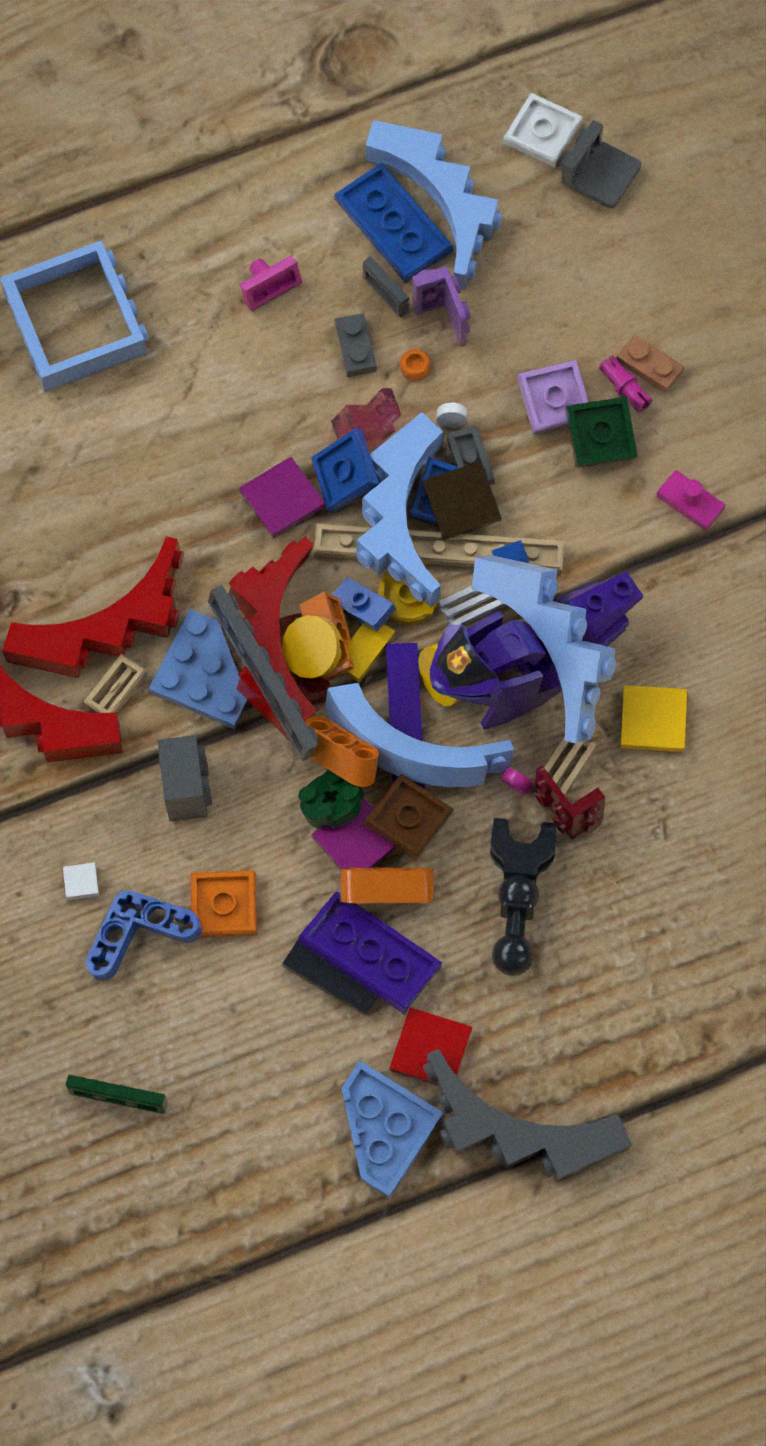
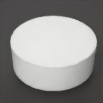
M445 403L437 409V423L441 427L448 429L461 428L467 423V409L458 403Z

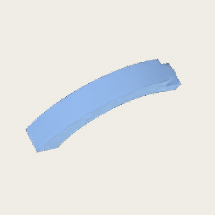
M359 683L330 687L327 690L325 709L330 720L375 747L379 752L377 766L394 775L399 776L402 774L411 781L433 786L471 787L484 785L487 773H500L511 766L514 748L510 740L471 747H449L430 744L412 738L385 722L369 705Z

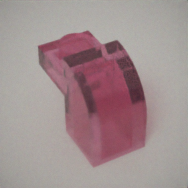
M381 388L366 405H346L332 419L331 423L337 439L357 428L363 430L366 443L369 445L382 441L395 432L393 423L402 414L392 388Z

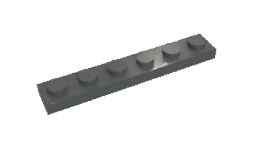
M223 585L212 589L208 604L302 761L314 756L318 747V736L313 727L307 726L301 717L302 710L299 703L294 698L291 699L286 692V683L279 672L275 673L271 667L267 650L264 646H259L253 637L254 630L247 619L243 620L238 612L239 607L234 595L227 593Z

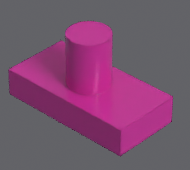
M291 255L271 267L263 259H257L249 267L253 277L240 283V288L245 304L252 311L302 283L298 264Z
M675 470L657 491L656 496L704 531L710 528L725 510L726 505L703 489L699 481L690 480L678 470Z

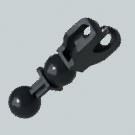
M494 818L490 857L504 874V881L498 890V899L501 903L500 917L507 919L505 936L495 943L492 950V959L496 968L503 974L518 976L525 973L531 967L534 960L533 947L525 938L526 920H533L534 907L539 899V889L536 885L537 877L554 862L556 823L543 822L538 838L531 843L522 844L510 836L508 819Z

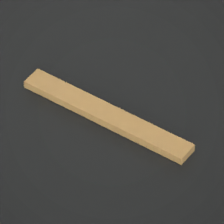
M316 524L314 556L357 559V539L372 527ZM408 530L413 547L423 564L474 568L476 557L493 555L492 550L521 540L530 564L555 569L557 574H562L565 541L460 534L442 540L440 532Z

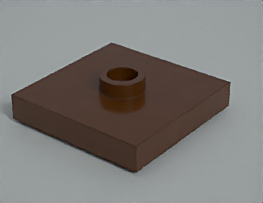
M400 774L366 818L363 826L417 862L453 814L454 809Z

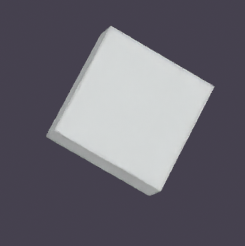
M95 862L63 867L67 901L99 896Z

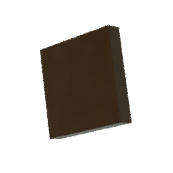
M481 461L422 480V485L442 540L501 521L502 517Z

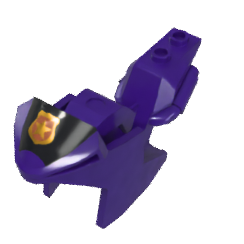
M625 571L611 579L597 583L592 582L557 597L555 602L586 609L585 619L587 621V628L582 641L608 647L626 631L625 628L629 625V620L625 614L643 599V594L628 572ZM500 611L479 621L468 629L463 624L448 625L439 640L430 667V681L433 689L439 694L474 704L490 706L480 722L483 729L505 724L541 706L563 691L556 667L544 643L530 624L511 620L501 626L503 615ZM518 667L523 675L499 682L496 674Z

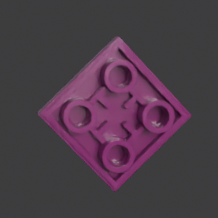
M291 456L239 487L241 495L273 539L325 508V502Z
M363 797L360 803L362 809L351 822L335 829L331 825L322 826L323 829H317L311 834L313 840L340 870L341 868H374L397 849L363 826L364 821L374 809Z

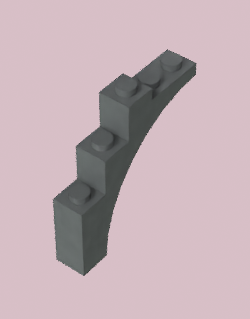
M439 1049L426 1054L427 1064L423 1065L425 1074L431 1084L436 1082L441 1094L437 1095L443 1112L445 1114L450 1112L452 1115L443 1120L442 1127L444 1130L439 1131V1134L446 1149L453 1148L455 1155L492 1139L494 1143L490 1145L495 1160L498 1164L503 1162L506 1169L543 1152L545 1157L541 1158V1163L548 1177L554 1175L556 1182H560L628 1150L632 1145L618 1114L593 1123L571 1126L540 1125L514 1118L491 1107L472 1093L453 1073Z

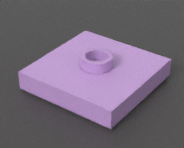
M577 360L517 375L533 434L568 426L565 407L567 405L589 402Z

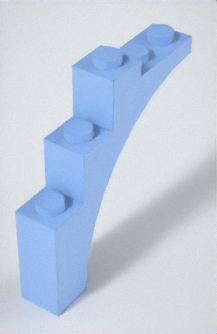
M373 120L366 142V161L376 164L383 163L384 166L408 177L424 189L440 207L450 225L456 245L454 275L457 277L460 288L466 289L468 278L474 279L477 267V261H473L475 253H481L484 239L491 240L494 229L499 230L503 213L498 212V199L473 195L474 179H470V167L444 162L447 147L442 146V134Z
M421 412L370 454L379 484L367 493L362 500V515L366 522L373 527L357 539V559L362 566L367 569L371 568L377 575L387 568L390 575L396 581H402L409 587L415 599L420 602L424 601L431 608L440 601L441 585L425 568L413 547L407 528L406 508L414 482L426 465L428 458H432L442 448L443 431Z
M494 555L476 557L471 589L493 596L516 611L530 624L542 640L556 667L563 690L566 714L564 741L579 743L590 740L596 727L594 715L596 704L600 698L599 683L611 680L615 672L616 660L614 656L616 648L582 641L587 628V621L585 619L586 609L553 601L558 588L556 580L557 570Z

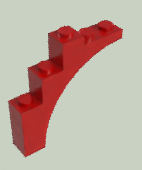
M166 536L157 559L144 578L128 594L99 612L82 619L61 624L31 625L11 622L2 650L6 662L79 678L81 669H86L88 666L90 651L119 657L121 654L125 655L126 648L131 649L133 645L135 631L168 638L171 628H176L179 620V610L176 609L174 598L172 597L176 580L173 579L175 569L180 570L184 557V552L180 551L178 539Z
M306 536L298 543L295 541L289 543L281 553L283 556L276 562L273 560L269 561L260 572L252 566L245 573L243 571L238 572L229 582V593L234 595L239 610L245 615L243 620L247 619L254 630L253 637L256 642L267 650L270 657V665L274 672H279L286 683L285 690L291 699L294 698L299 703L302 710L301 717L304 722L309 717L315 715L316 709L300 691L288 670L281 648L279 616L281 600L285 589L296 571L311 555L314 544ZM245 666L238 674L240 679L236 689L290 741Z
M0 665V728L3 727L6 738L36 734L38 752H44L47 763L123 753L120 722L117 712L87 713L67 710L47 703L24 690L6 674Z

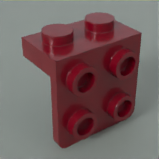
M543 766L536 769V780L534 781L536 791L534 796L543 808L548 807L554 815L552 820L556 823V827L561 833L566 832L572 840L584 831L587 834L593 832L602 824L606 797L599 788L570 804Z

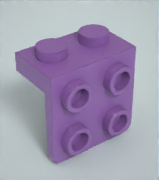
M447 266L435 270L426 269L412 276V305L416 315L445 306L459 344H466V336L470 333L468 319L471 317L467 303L465 301L461 302L458 294L461 291L457 277L450 275Z

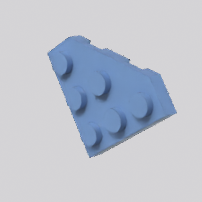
M189 609L149 687L150 694L233 729H236L249 703L236 689L240 677L238 676L237 668L218 620Z
M359 1060L341 1089L362 1182L390 1199L444 1116V1113Z

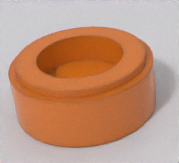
M420 349L408 350L402 355L400 360L401 373L411 381H419L426 378L431 369L430 357Z

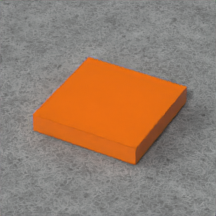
M255 870L190 873L191 911L196 914L202 923V932L199 938L257 935Z

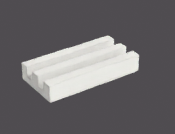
M472 586L439 601V607L449 625L463 624L464 626L507 605L497 599L454 620L453 616L476 607L480 603L493 598V596L483 593L448 609L481 593L471 589Z

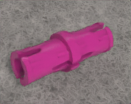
M615 356L609 357L610 362L606 358L599 366V369L615 385V391L619 395L627 396V400L638 413L643 411L642 406L644 409H647L653 399L636 382V376L632 373L629 374L616 360Z

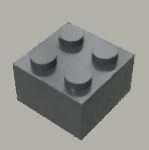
M196 735L157 740L164 802L169 821L208 817L207 806L213 804L204 745L198 746Z

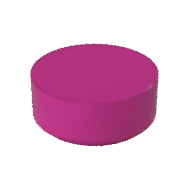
M506 768L501 776V780L505 785L522 795H528L534 786L533 782L511 768Z

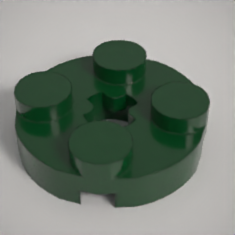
M330 770L315 778L306 787L302 788L298 794L300 808L305 819L311 826L318 829H323L322 826L331 825L333 829L340 828L351 822L362 809L360 803L362 797L364 798L362 787L350 784ZM333 797H336V799H337V800H336L335 802H333V803L330 802V801H328L329 799H331V798H333Z

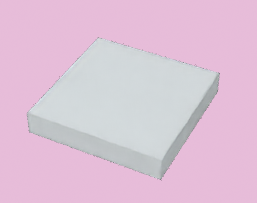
M530 93L505 134L503 144L556 168L583 123V116Z

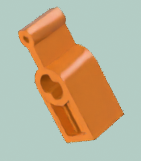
M324 591L299 604L302 617L306 615L324 617L333 622L340 632L341 658L336 668L328 675L323 676L324 680L330 681L354 669V663L347 646L350 642V634L340 598Z

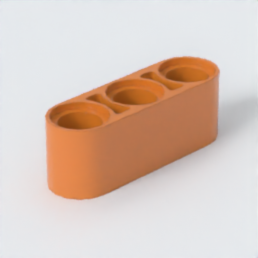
M313 716L305 721L307 726L313 727L318 736V747L314 756L310 757L311 759L355 786L367 787L374 784L379 752L375 747L328 718Z
M341 868L340 902H433L434 869Z

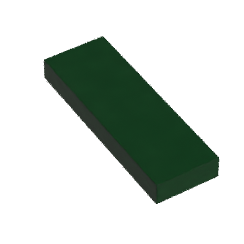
M68 1074L65 1086L70 1095L160 1114L166 1113L168 1101L165 1094Z

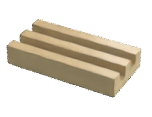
M121 654L84 700V706L94 710V713H118L147 676V671ZM126 665L128 668L114 683L102 701L97 704L96 700L122 667ZM135 671L136 674L129 681V683L122 690V692L118 695V697L111 704V706L106 710L105 708L109 705L112 699L116 696V694L120 691V689L123 687V685L127 682V680Z
M565 737L544 767L549 775L571 743L564 741ZM587 740L575 743L552 779L558 784L580 748L586 749L560 789L565 796L596 750V743L592 741L590 743Z

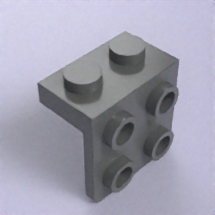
M593 120L587 129H581L573 150H568L564 154L560 163L562 167L561 183L606 207L613 208L641 169V162L602 141L603 124Z

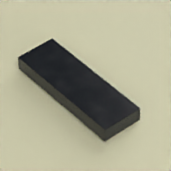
M298 940L282 963L283 967L364 1016L367 1015L378 998L377 995L299 943Z

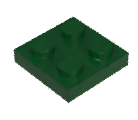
M627 396L567 405L565 407L576 468L631 460L638 457Z

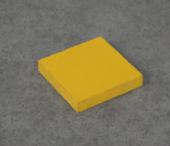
M624 685L620 749L684 752L687 689Z

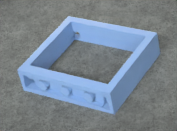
M102 240L0 277L4 294L44 391L147 354L145 341L149 340L147 331L143 323L138 325L135 317L138 316V311L133 299L127 300L124 292L128 291L123 275H116L114 267H117L114 254L111 249L106 251ZM100 263L131 336L49 366L19 292Z

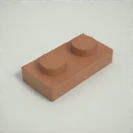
M635 334L616 358L622 366L664 393L669 391L684 372L682 364Z

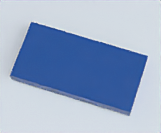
M380 163L334 194V200L405 283L411 280L412 276L426 270L453 252V245L383 163Z

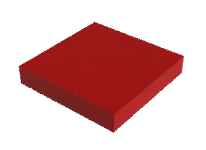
M410 1007L389 1071L431 1084L425 1074L423 1065L427 1064L426 1054L439 1049L449 1067L457 1076L472 1032V1026Z

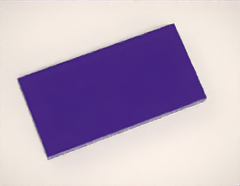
M336 891L299 935L298 942L405 1014L440 970L442 962L356 903L340 902L341 893Z

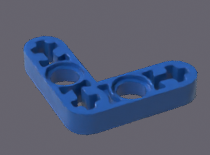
M122 891L116 895L87 956L86 968L95 979L100 981H106L114 977L137 927L183 943H190L197 940L201 935L202 923L196 914L190 910L135 891ZM132 901L136 908L142 910V913L140 915L134 909H128L125 913L122 906L124 904L129 905ZM157 909L164 910L166 915L162 922L152 924L149 921L150 914ZM175 918L178 923L184 925L190 920L193 928L186 929L183 933L181 928L173 923V919ZM121 928L124 932L122 939L115 943L109 942L107 940L108 933L112 929ZM103 946L109 949L107 953L103 949ZM105 959L109 965L101 967L99 970L95 964L97 961L103 962Z

